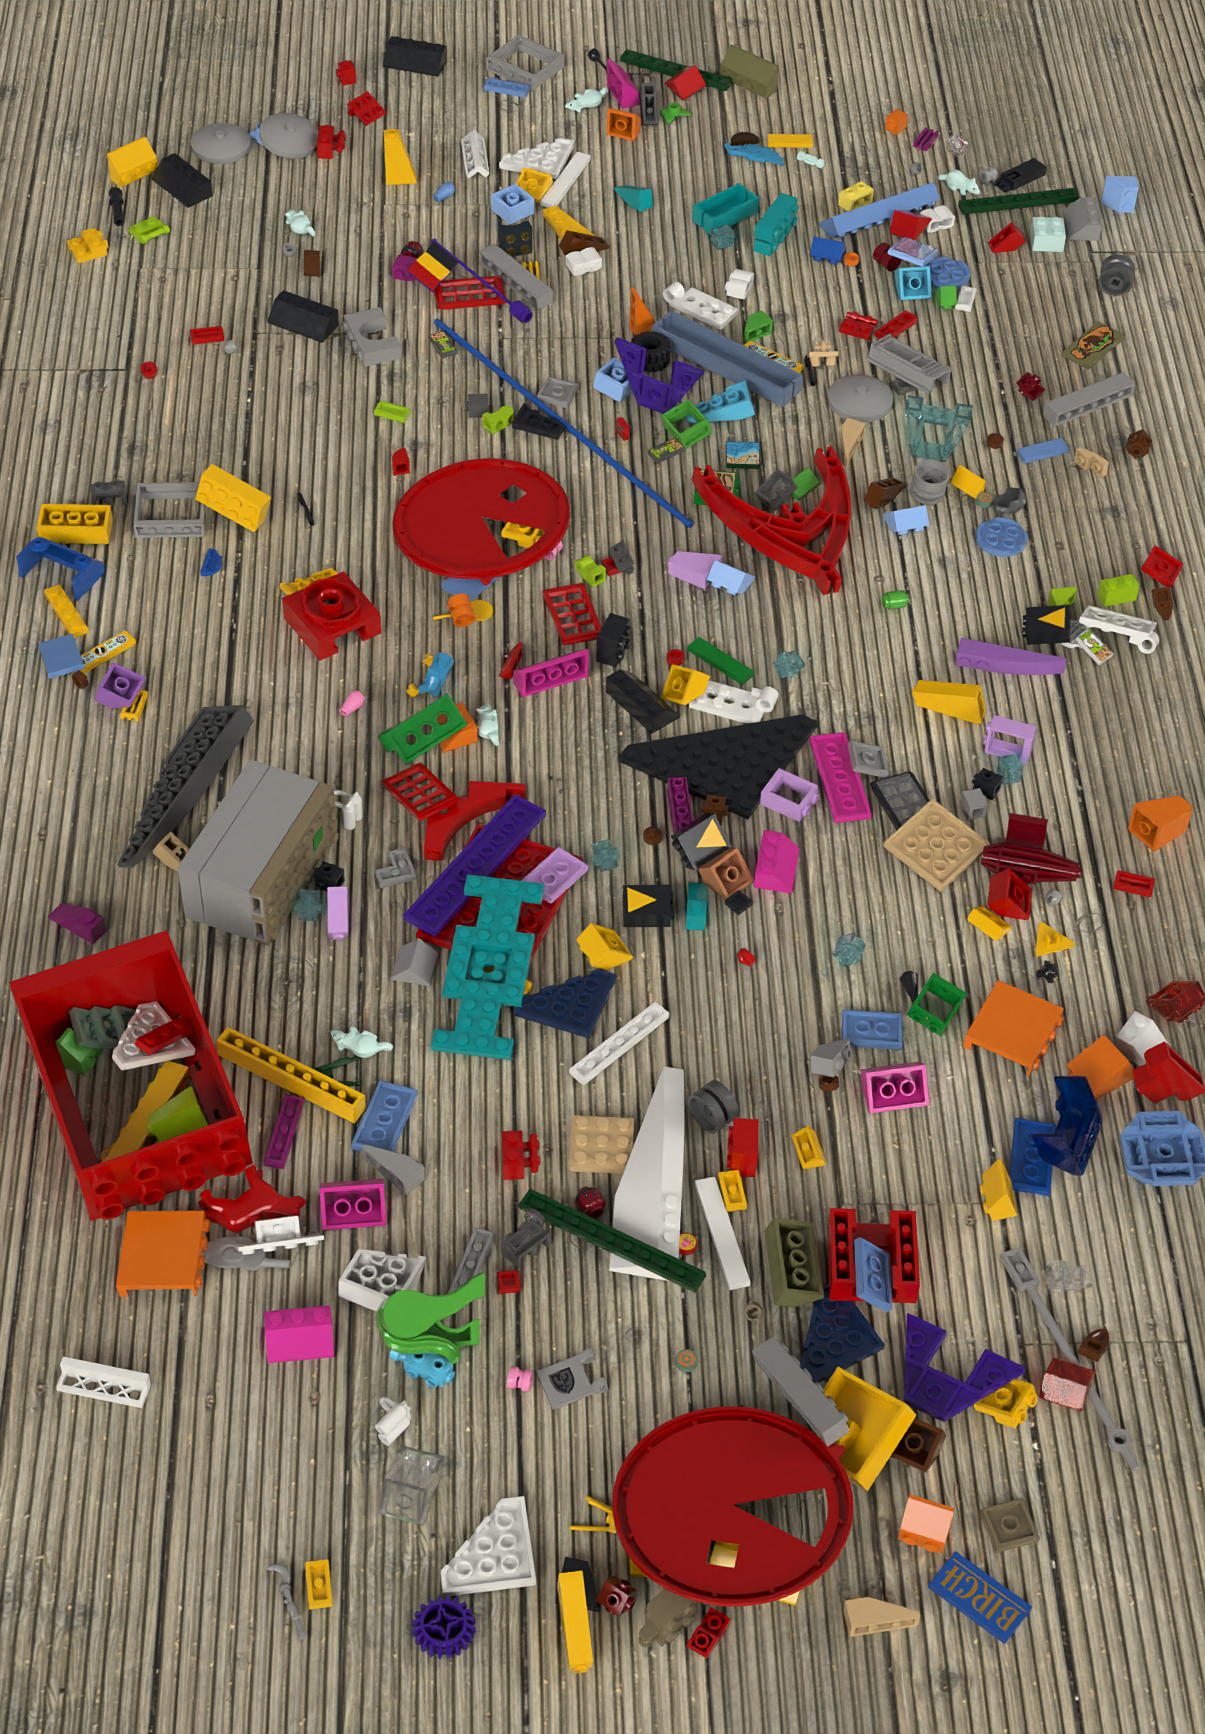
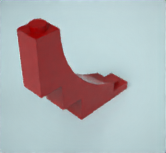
M469 781L468 798L457 797L459 802L448 807L447 814L436 813L427 818L424 860L443 861L448 844L464 825L481 815L500 810L514 794L525 799L526 784Z

